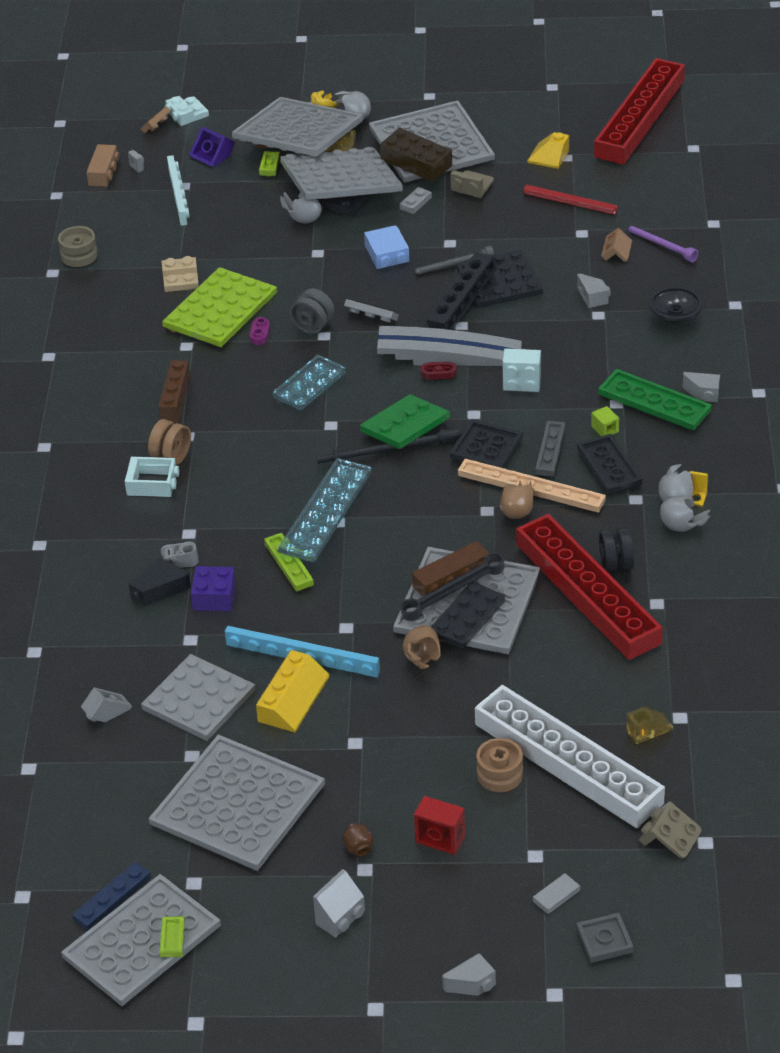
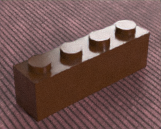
M171 360L158 406L160 420L165 419L179 424L191 378L189 361Z
M475 541L412 572V587L423 597L482 565L484 558L490 553L478 541Z

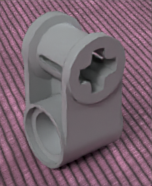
M193 542L168 544L161 548L163 559L169 563L172 560V564L179 568L193 567L199 562L196 544Z

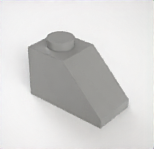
M577 274V289L588 308L608 304L611 292L609 286H606L603 280L584 274Z
M683 373L684 390L698 400L718 402L720 375Z
M94 687L81 708L85 711L86 717L91 721L107 722L130 710L132 705L122 694Z
M479 953L442 975L443 990L449 993L478 996L483 992L491 990L496 985V972Z

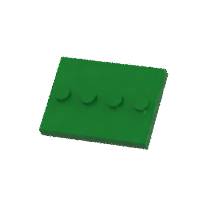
M409 394L362 423L360 431L401 449L449 419L450 411Z

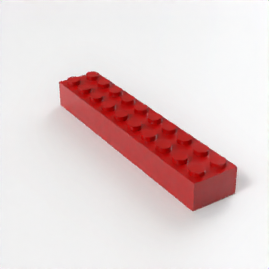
M658 58L654 59L594 140L595 158L617 164L626 163L684 82L685 64Z
M549 513L516 528V545L537 567H540V570L628 660L662 645L663 627Z

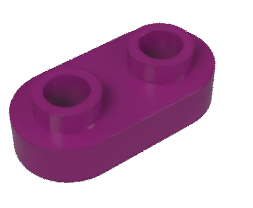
M259 317L253 321L250 330V342L252 344L262 345L267 342L270 332V321L268 319Z

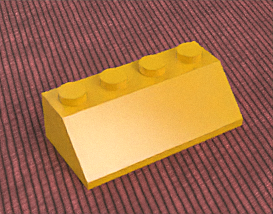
M291 650L256 704L258 722L295 733L327 682L329 674L310 655Z

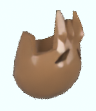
M519 481L518 486H504L499 505L506 517L521 519L531 512L534 493L532 481H530L529 485H524L523 487L521 481Z
M422 625L413 628L406 634L403 640L405 656L413 664L419 666L420 669L428 668L429 665L425 663L430 660L437 661L441 655L438 636L430 626Z

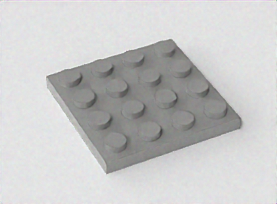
M190 654L141 703L142 710L208 741L252 695L256 687L255 684Z

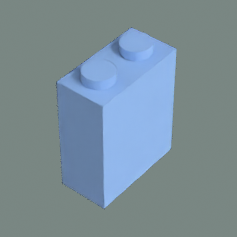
M396 225L364 232L365 247L377 269L409 262V247Z

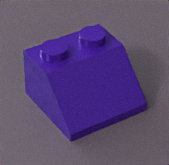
M202 126L189 156L215 167L230 156L236 142Z

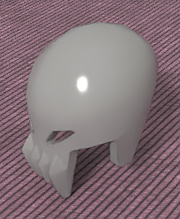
M341 91L334 94L339 95V99L335 102L343 103L345 111L363 114V120L369 116L371 103L364 93L359 91Z
M285 192L284 198L280 196L282 207L287 209L293 220L307 224L319 218L322 207L317 199L306 200L301 193L299 194L300 199H295L294 201Z
M681 464L671 466L667 474L660 479L658 493L663 502L672 497L692 498L693 482L691 474L685 470L680 474L675 472Z
M672 497L661 504L660 516L663 523L669 529L685 532L695 526L704 525L710 515L707 516L710 510L693 515V510L690 509L694 506L693 498Z

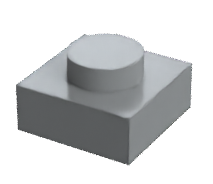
M134 150L129 151L130 166L137 172L143 171L144 159L142 155Z

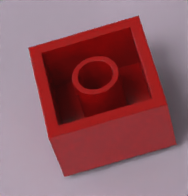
M424 796L414 813L415 843L456 855L465 838L464 808Z

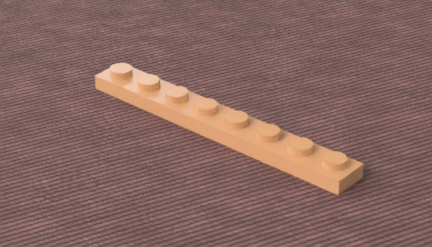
M464 459L458 469V476L503 488L505 485L507 487L518 486L519 481H521L523 487L524 485H529L530 481H532L533 496L598 513L606 499L604 494L469 459Z

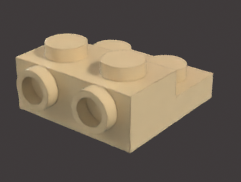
M185 256L182 259L167 258L162 261L165 292L197 289L199 287L195 257Z

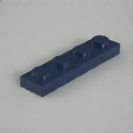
M132 863L72 914L73 920L87 931L90 930L151 878L150 872L138 863Z

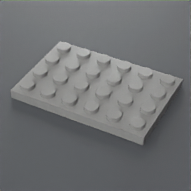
M159 874L64 949L61 954L63 959L118 1004L123 1006L182 958L160 957L162 917H185L183 956L219 928L221 922L215 915Z

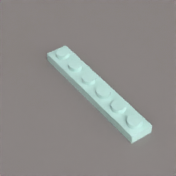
M173 155L167 156L168 170L180 225H187V218L190 217L178 161H174Z

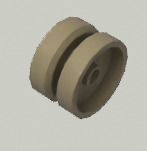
M74 226L63 230L59 234L60 256L64 264L71 267H82L95 261L98 252L93 230L84 226Z

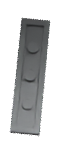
M547 421L535 475L554 477L565 432V422Z

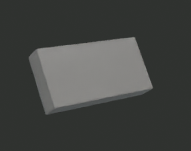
M564 873L533 896V902L549 914L578 893L580 885Z

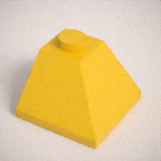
M553 132L537 144L527 162L558 169L569 152V135Z

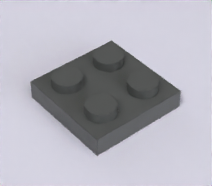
M620 913L576 923V929L590 963L634 952V946Z

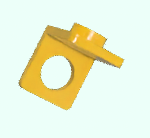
M690 471L693 482L692 496H699L701 498L699 501H694V506L703 507L707 495L708 474Z

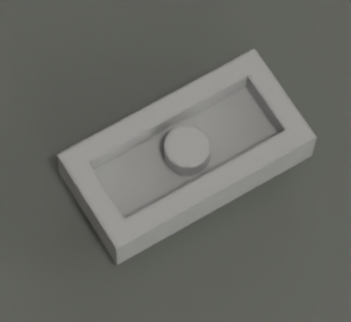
M418 187L399 204L400 209L414 214L432 198V192Z

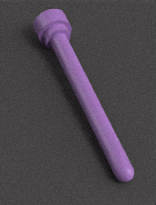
M629 227V232L680 253L687 261L694 262L698 257L697 249L692 247L683 248L637 227Z

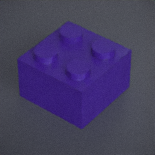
M195 567L191 589L194 611H232L236 589L234 567Z

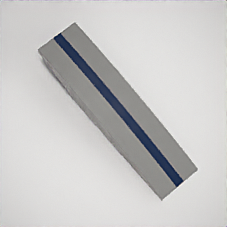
M380 326L377 354H395L396 360H413L414 365H423L431 362H452L456 366H503L504 349H521L522 343L519 340L456 330Z

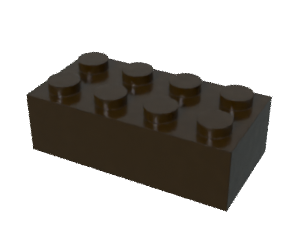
M399 127L380 143V159L434 182L452 167V150Z

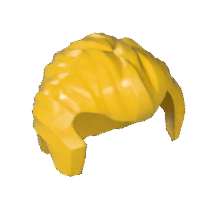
M324 91L314 92L311 95L312 104L331 108L338 106V103L330 100L332 98L331 93L326 94L324 98H322Z

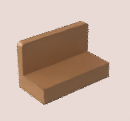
M617 228L606 236L601 257L606 261L616 254L626 262L629 257L632 240Z

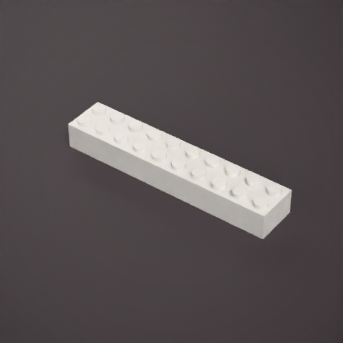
M504 685L497 688L475 707V725L495 738H505L516 742L520 746L523 756L635 828L643 824L658 806L661 807L664 804L665 786Z

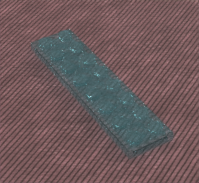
M336 458L279 545V553L315 563L370 476L371 467Z

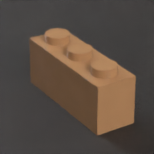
M97 145L86 172L88 186H108L109 181L112 180L113 171L116 170V163L120 160V153L117 152L116 145Z

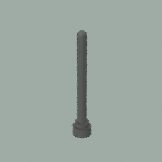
M491 245L484 247L479 252L494 256ZM474 253L416 268L415 274L420 275L454 266L456 263L469 260Z

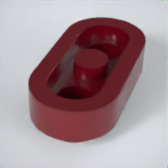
M431 362L421 366V376L427 380L451 379L457 374L456 365L452 362Z

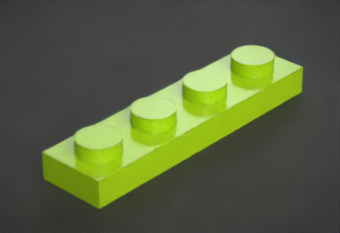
M282 533L264 539L265 546L296 592L314 585L313 578Z

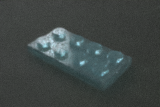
M317 354L273 391V398L301 411L346 373V367Z

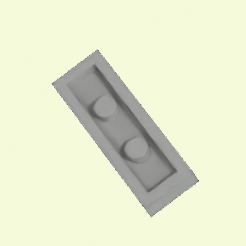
M346 299L344 305L350 308V312L359 314L362 311L365 312V316L375 318V315L381 317L380 320L391 322V320L397 321L399 316L395 312Z

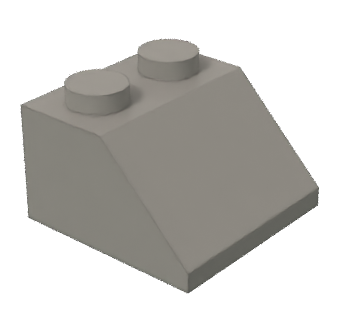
M343 869L313 896L316 925L335 938L341 932H345L349 925L356 918H360L365 911L363 894Z

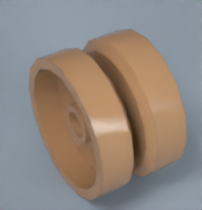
M165 419L159 420L153 427L149 437L148 451L150 456L175 458L176 465L181 463L190 447L191 430L188 426L182 424H175Z
M505 738L490 739L482 743L476 754L478 782L484 788L493 792H506L516 788L521 783L523 777V753L520 746L516 742Z

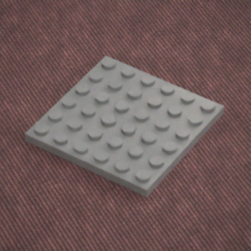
M279 97L232 132V138L239 139V141L252 142L256 145H266L269 148L275 147L283 151L289 150L297 154L303 153L310 157H317L362 122L363 114Z
M459 101L369 123V128L379 144L400 127L451 149L452 167L446 172L495 159L494 152ZM393 165L404 183L422 178Z
M366 147L361 150L352 148L349 151H323L317 157H310L303 153L301 155L287 154L286 156H281V164L306 200L402 191L401 182L385 161L380 159V155L375 148Z
M428 547L419 569L454 551ZM504 561L505 569L502 573L498 575L486 574L474 581L504 594L505 602L466 646L504 654L510 653L540 576V567ZM499 562L490 563L491 566L499 564ZM411 585L405 600L409 598L418 600L422 596ZM467 585L421 610V616L415 621L403 619L400 610L394 623L393 631L407 634L415 627L422 625L431 627ZM408 608L406 611L412 612L416 608Z
M217 735L149 817V824L258 871L325 785V778Z

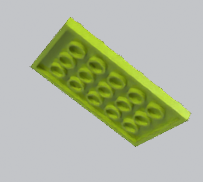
M219 267L162 321L163 327L222 347L277 293V287Z

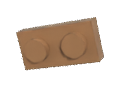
M167 106L163 108L140 129L144 133L149 129L152 132L159 126L158 122L161 124L168 118L166 115L170 112Z

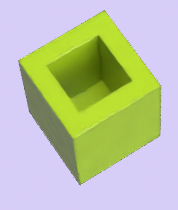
M608 406L592 412L591 427L600 436L616 434L619 432V417Z

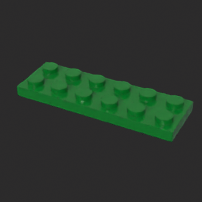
M616 369L598 388L599 395L693 431L712 411V404Z

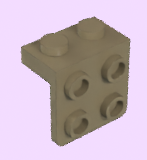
M453 170L450 174L451 190L479 198L483 196L494 182V178L468 170L463 173Z
M668 802L662 808L658 806L650 815L652 820L648 821L641 829L643 834L639 841L646 846L657 838L675 855L683 859L687 856L700 835L701 827L672 802Z

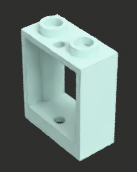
M131 457L125 479L127 495L171 497L173 489H176V477L179 476V466H176L175 458ZM139 474L168 475L167 481L138 480Z

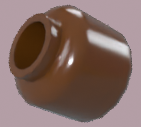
M350 824L342 836L348 852L357 857L367 855L374 844L368 827L363 824Z

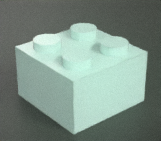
M504 349L503 390L539 392L541 350Z

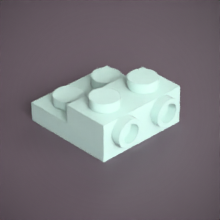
M177 96L165 101L166 105L164 107L167 106L170 110L168 114L181 126L209 116L208 110L194 96L184 100Z

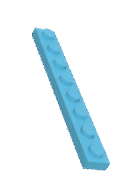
M227 626L225 630L226 645L284 658L287 657L291 650L310 655L321 666L378 677L380 673L378 657Z

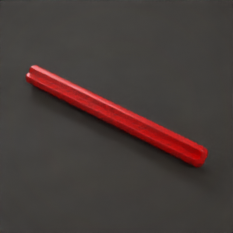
M525 185L523 193L526 195L615 215L617 212V205L531 185Z

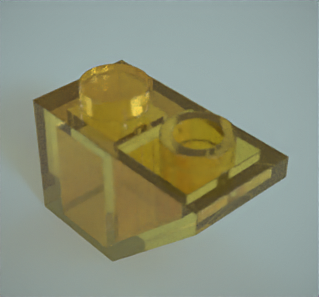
M646 706L627 713L626 731L636 744L673 730V726L663 713Z

